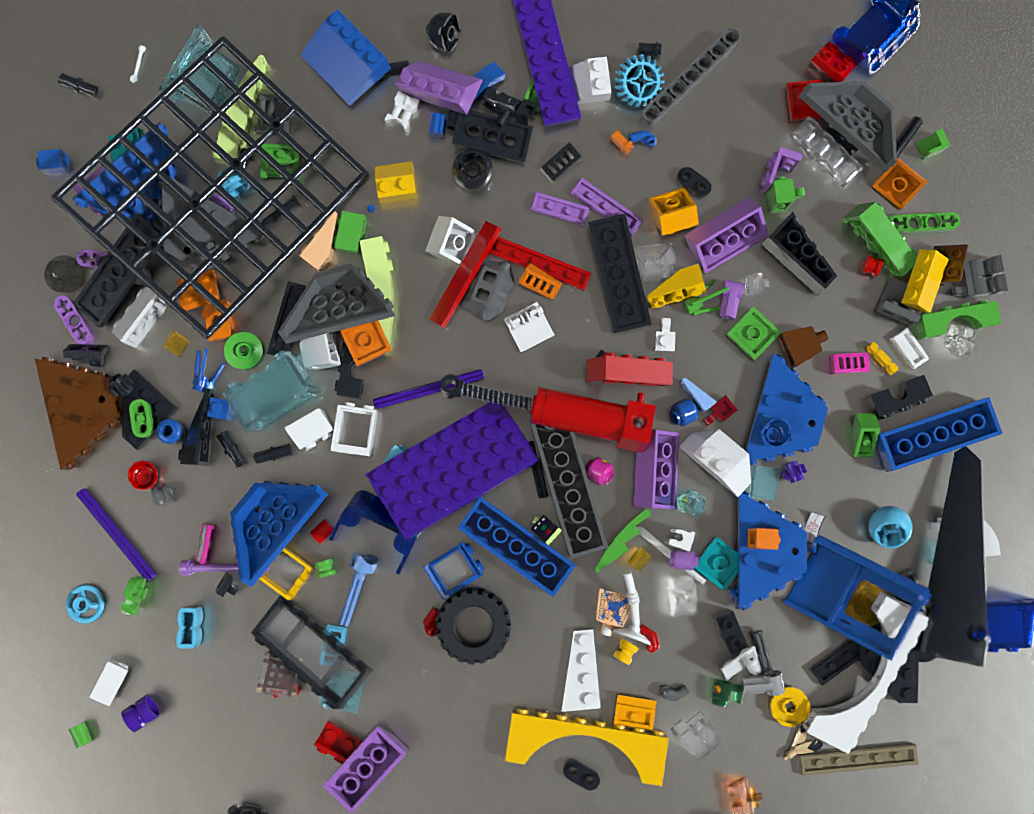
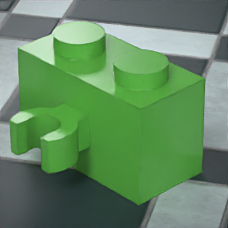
M776 178L766 191L769 213L787 211L795 203L796 199H801L805 196L804 188L794 189L793 178Z

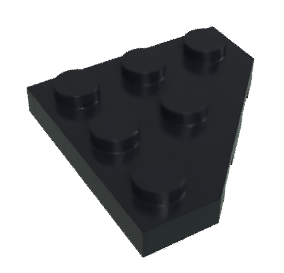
M134 369L128 375L134 382L131 385L133 390L127 396L121 397L122 437L136 450H139L156 432L159 423L168 419L178 407ZM136 399L145 400L151 406L154 430L147 438L137 437L132 431L129 407ZM143 406L139 407V412L142 413L144 411ZM143 425L141 428L143 432L147 429L146 425Z
M917 643L914 648L910 649L906 662L897 671L896 679L887 688V692L898 703H918L919 645ZM859 644L858 663L873 677L879 666L881 655Z

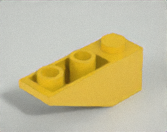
M699 264L680 269L648 294L647 298L651 308L662 307L669 303L680 302L683 299L706 293Z

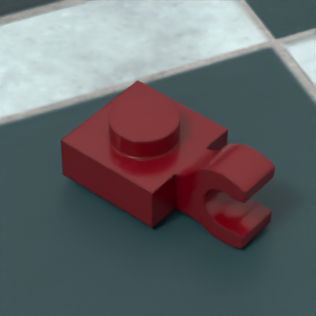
M725 395L710 407L713 413L702 421L706 426L711 425L717 419L722 423L738 410Z

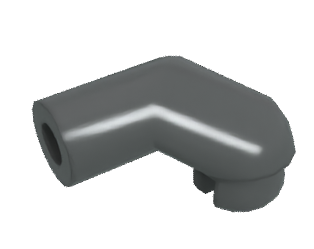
M668 685L660 687L662 698L670 701H678L690 694L685 685L676 690L670 689Z

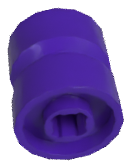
M145 695L136 701L135 705L132 704L124 709L121 715L126 726L132 732H137L144 727L146 722L150 723L158 718L160 710L155 701L150 696Z

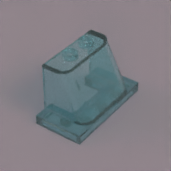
M199 25L195 27L158 88L161 93L213 45V41L203 27ZM217 51L209 60L235 83V77L241 68L237 63ZM204 65L189 78L217 106L223 103L229 88ZM183 84L168 98L175 105L181 98L210 115L213 113Z

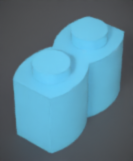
M197 606L183 607L179 610L177 618L180 628L176 638L178 648L193 649L199 646L202 641L200 625L203 621V610Z

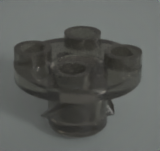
M61 255L53 258L47 264L44 276L47 285L52 290L59 293H70L83 285L84 271L75 258Z

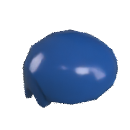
M781 418L769 419L761 428V440L766 446L771 448L783 447L790 440L791 426L786 420Z

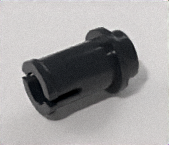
M658 41L656 43L639 42V48L645 49H639L638 55L650 54L657 57V55H661L662 44L658 43Z

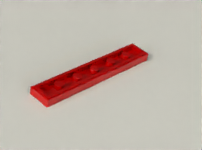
M485 221L429 320L443 328L446 327L502 229L499 226Z
M497 237L488 252L492 256L523 268L533 264L559 282L585 291L591 276V272L501 237Z

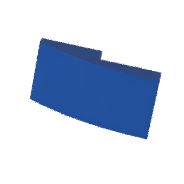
M495 62L487 65L472 76L482 79L475 99L484 95L488 87L505 79L506 73Z

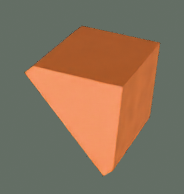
M897 158L895 165L886 172H883L872 187L902 210L928 181Z

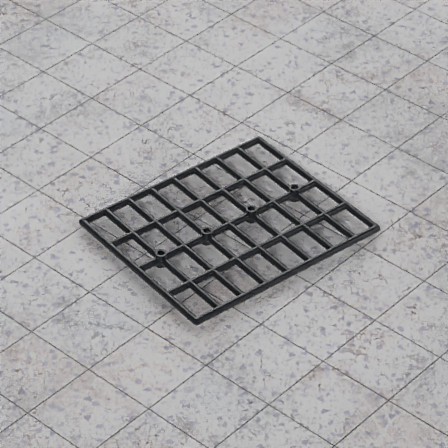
M220 37L51 196V200L205 339H209L369 176V173L226 37ZM223 46L253 73L240 88L209 60ZM203 65L233 92L220 107L189 80ZM259 80L289 107L278 119H272L245 94ZM182 84L213 112L200 126L195 124L168 99ZM239 99L269 126L256 141L225 113ZM161 104H164L193 131L179 146L147 118ZM294 114L301 118L324 140L311 155L281 128ZM219 118L250 146L238 158H232L205 133ZM141 123L172 151L158 166L126 138ZM272 135H279L305 160L292 174L261 147ZM198 138L205 142L229 165L216 180L185 153ZM120 143L152 171L137 186L105 158ZM329 147L336 151L359 173L346 188L316 161ZM255 152L285 179L272 194L241 166ZM178 157L209 185L197 198L190 197L164 173ZM98 163L130 191L116 206L83 178ZM310 166L340 192L338 197L328 207L324 206L297 180ZM233 173H238L266 199L252 214L221 186ZM157 177L189 205L175 220L169 217L143 193ZM77 183L109 211L94 227L62 199ZM291 185L321 212L308 227L277 200ZM215 191L246 219L232 234L201 207ZM136 198L168 225L155 239H150L122 213ZM271 205L302 232L288 247L258 220ZM193 213L199 214L226 239L212 254L180 227ZM115 218L147 246L132 262L100 234ZM251 225L282 252L269 267L263 264L237 240ZM173 232L178 234L205 259L191 275L159 247ZM231 245L262 272L248 288L217 260ZM151 254H156L185 280L170 296L138 268ZM211 265L242 293L228 308L196 281ZM190 286L221 313L208 329L202 326L176 302Z

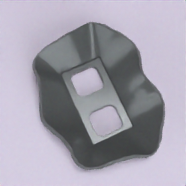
M484 259L460 301L461 306L485 321L500 314L505 308L506 296L514 286L511 265L508 262ZM486 271L497 275L493 284L483 280ZM482 288L490 292L487 301L476 298L478 289Z

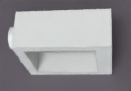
M348 402L338 405L331 451L371 457L378 411L374 410L373 406L363 405L362 408H357L354 403ZM345 412L371 416L366 448L340 444Z

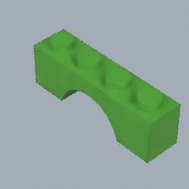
M989 299L978 301V305L971 306V303L958 305L959 308L956 309L948 306L940 308V312L934 313L933 310L930 313L921 312V318L917 323L920 340L946 334L947 326L954 318L967 320L976 330L1002 324L997 301L989 302Z

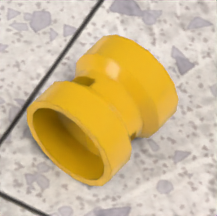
M622 638L619 642V650H615L613 656L630 665L632 662L631 656L638 651L639 647Z

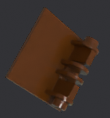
M968 244L934 246L933 250H937L949 259L940 286H944L946 282H961Z

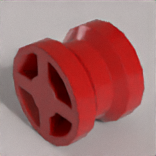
M867 255L863 261L861 273H870L872 276L877 277L881 271L883 259H874L871 255Z

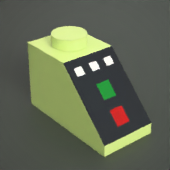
M544 514L541 517L537 515L530 523L533 525L530 529L548 545L562 531Z

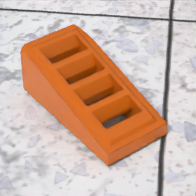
M530 264L525 269L519 280V283L552 300L562 286L561 282L533 264ZM544 281L547 282L545 287L542 286ZM552 284V285H554V287H553L552 291L550 292L548 289H549L550 285Z

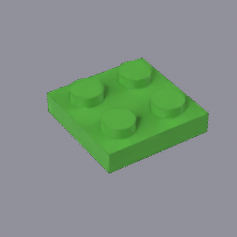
M753 306L726 335L751 359L756 360L781 332Z

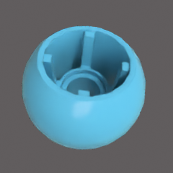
M881 507L869 519L868 530L870 536L882 547H900L909 540L912 534L913 525L911 518L899 507Z

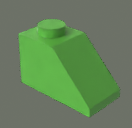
M856 413L852 427L853 457H873L881 429L875 413Z

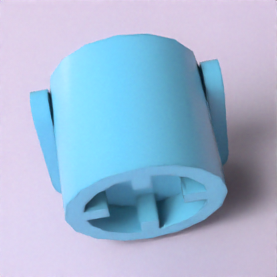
M226 167V168H224L222 171H220V172L218 173V175H217V178H218L228 167ZM233 173L221 186L230 195L237 197L246 192L250 184L238 173Z

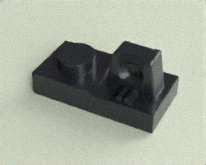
M69 344L63 350V357L71 358V360L88 358L90 366H102L104 364V355L108 352V346Z

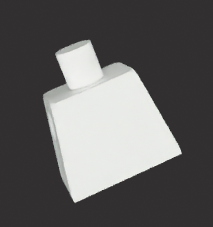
M334 332L300 341L301 353L295 355V361L298 365H304L305 368L313 370L341 365Z

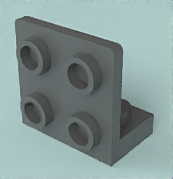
M891 277L876 312L908 326H913L919 322L921 316L917 314L918 311L901 303L908 283Z

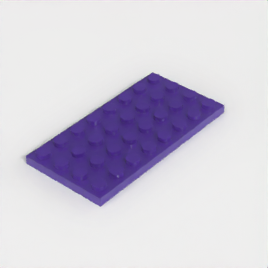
M489 402L365 475L403 538L407 541L538 463L540 459L505 406L500 403Z

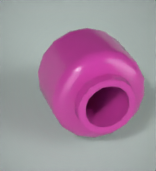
M597 457L594 460L590 459L585 466L587 478L597 485H607L615 474L613 465L601 457Z

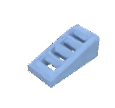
M684 378L679 382L691 400L697 403L702 413L717 403L688 379Z

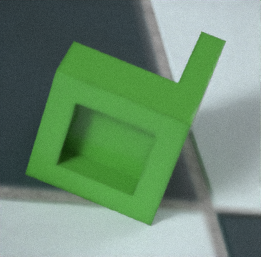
M942 128L935 131L931 136L918 141L916 145L924 160L943 152L950 146V143Z

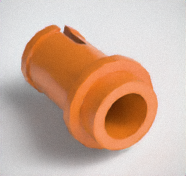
M619 130L610 137V140L621 149V153L628 154L634 147L632 141H628Z

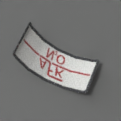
M815 512L809 514L804 526V531L807 532L808 543L813 544L818 536L822 522L826 517L825 515Z

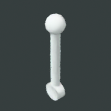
M143 45L138 47L139 54L134 74L130 77V81L134 84L138 82L139 66L142 55L146 51Z

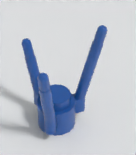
M207 348L204 349L200 372V351L196 352L192 389L205 392L206 388L213 389L215 381L225 366V363L222 362L209 382V377L203 376L208 354Z

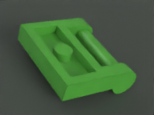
M262 145V148L279 164L293 166V170H287L290 174L300 166L301 156L289 145ZM261 157L260 176L262 179H267L268 177L283 178L276 170L268 169V163Z

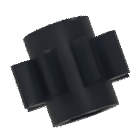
M118 373L109 380L108 383L111 386L108 389L115 397L118 395L125 397L133 390L131 385L134 382L127 374L122 376Z

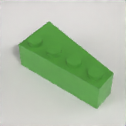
M879 203L859 204L843 218L846 224L850 221L856 228L853 231L857 236L860 235L867 240L866 246L870 250L879 253L878 258L883 259L884 266L893 276H904L914 267L917 259L916 251L908 246L904 235L897 231L895 223L885 215L884 208Z

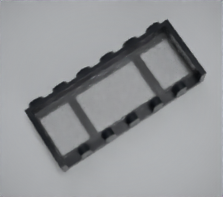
M282 595L277 598L251 632L258 644L265 645L273 657L281 659L286 669L293 670L301 682L308 683L312 687L311 691L317 696H322L326 699V704L334 710L344 708L362 682L373 671L292 599L288 601Z

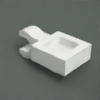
M663 318L661 320V332H655V351H675V332H670L671 318Z

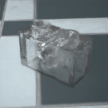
M695 575L669 577L668 581H666V591L670 595L667 608L668 612H671V617L698 615ZM681 593L685 595V598L681 600L677 594Z

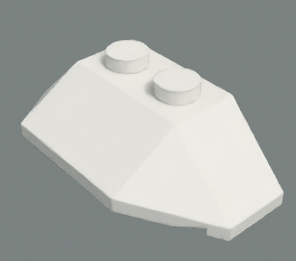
M720 429L691 433L679 446L681 450L735 496L739 497L751 484L749 454Z

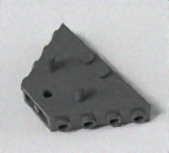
M866 81L809 83L805 86L799 97L824 118L834 130L842 134L849 143H852L883 172H886L895 165L897 155L894 106Z
M171 178L190 197L197 198L200 195ZM158 179L159 188H162V196H159V207L163 208V211L175 220L189 205L163 181ZM209 199L201 205L231 234L245 221ZM193 213L180 225L210 254L226 240L197 213ZM160 219V227H163V230H165L168 225ZM251 225L237 240L248 248L247 243L251 241L257 243L265 237ZM175 232L161 245V247H164L165 252L195 269L205 261L201 255ZM231 245L217 260L220 259L221 262L232 257L230 253L237 249ZM185 247L191 249L190 254L184 252Z
M347 264L315 273L278 333L287 344L394 317L395 314L392 310L394 305L388 298L384 299V295L378 287L374 288L375 285L370 278L365 279L366 276L360 268L356 269L352 264Z

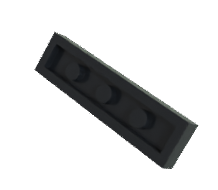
M291 281L287 282L268 347V355L287 359L291 343L286 344L278 331L307 286Z

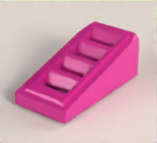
M868 353L830 355L831 375L870 372ZM860 357H863L864 368H861ZM847 358H849V369H847L846 365ZM853 358H856L857 368H854ZM839 359H842L843 369H840Z

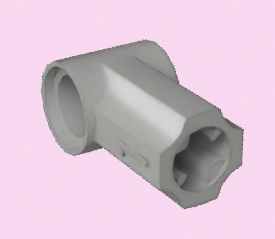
M770 670L765 672L764 675L743 677L746 695L768 693L771 696H778L785 692L782 673L779 670Z

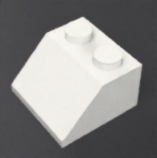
M607 57L586 59L569 67L578 104L610 101L611 85Z
M438 216L425 251L439 259L460 266L479 232L453 217Z
M318 408L285 427V430L299 449L309 451L316 447V442L321 439L326 441L333 437L334 426L326 412Z

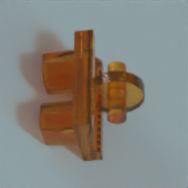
M746 777L740 778L739 782L728 786L731 797L740 796L741 802H734L732 804L733 813L753 814V807H759L758 801L763 799V794L756 793L755 787H750L749 792Z

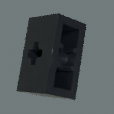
M728 609L711 616L726 653L733 655L748 647L734 611Z

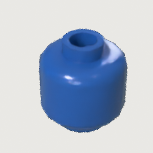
M684 398L671 406L669 415L674 424L686 426L697 420L699 407L695 401Z
M165 419L157 426L156 433L160 441L173 445L183 439L185 429L179 421Z

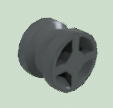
M164 483L162 487H153L151 489L152 497L157 506L163 505L165 501H174V494L168 483Z

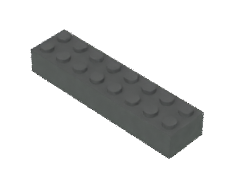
M526 409L570 559L607 549V541L574 432L532 424V414Z

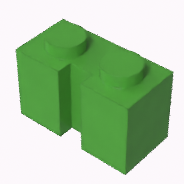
M342 211V215L338 216L337 227L339 229L333 238V245L337 252L360 255V241L362 240L367 223L365 215Z

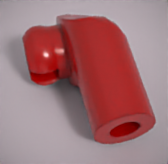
M432 606L423 620L425 632L430 637L437 635L435 619L439 609Z
M642 624L639 633L651 642L650 645L647 644L646 648L650 653H654L660 646L657 633Z

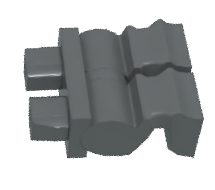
M1002 255L991 257L985 261L983 259L965 261L960 284L952 286L953 296H963V299L987 296L989 294H1002L1008 291L1006 276L1001 274L1004 272ZM984 276H988V277L994 276V277L989 278V279H986Z

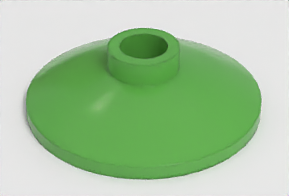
M237 332L231 335L224 345L225 359L231 366L237 369L254 367L260 361L263 354L260 340L249 332ZM245 346L246 351L241 352L239 348Z

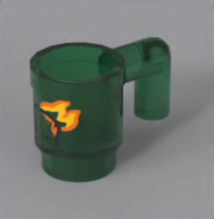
M714 679L711 703L720 707H727L732 691L736 692L734 702L741 704L744 687L724 680Z

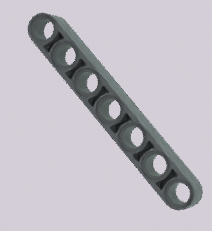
M733 28L727 29L643 109L641 115L642 124L646 127H653L735 49L740 38L739 32ZM726 38H731L734 42H728ZM717 50L720 52V55H715L712 51ZM699 63H705L707 68H702ZM690 75L694 78V80L690 81L686 78V76ZM678 88L681 93H675L672 89ZM659 101H666L668 105L662 106ZM651 113L655 118L649 119L646 117V114Z

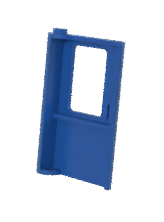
M818 535L811 546L812 554L807 562V572L803 573V578L796 582L784 603L892 661L901 648L923 604L927 605L930 601V590L822 535ZM862 580H866L911 603L912 607L895 638H890L846 615L845 610Z

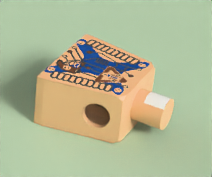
M599 587L595 619L603 622L600 633L611 636L614 626L623 628L631 612V605H629L626 595Z

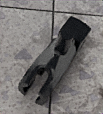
M491 87L486 89L482 98L485 102L482 105L492 111L501 113L496 126L502 128L509 116L516 118L518 123L529 125V115L534 116L536 113V104L527 99L521 101L504 92L497 94L498 90Z

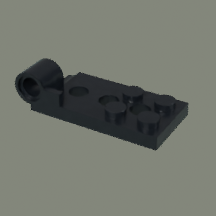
M449 109L445 126L447 129L454 131L453 145L464 149H477L487 155L521 164L525 163L533 126L523 125L511 120H506L502 128L496 126L499 117L470 109L467 115ZM472 126L477 127L479 134L471 135L469 128ZM490 131L495 132L497 139L490 140L487 137V133ZM512 136L515 139V144L508 145L505 138Z

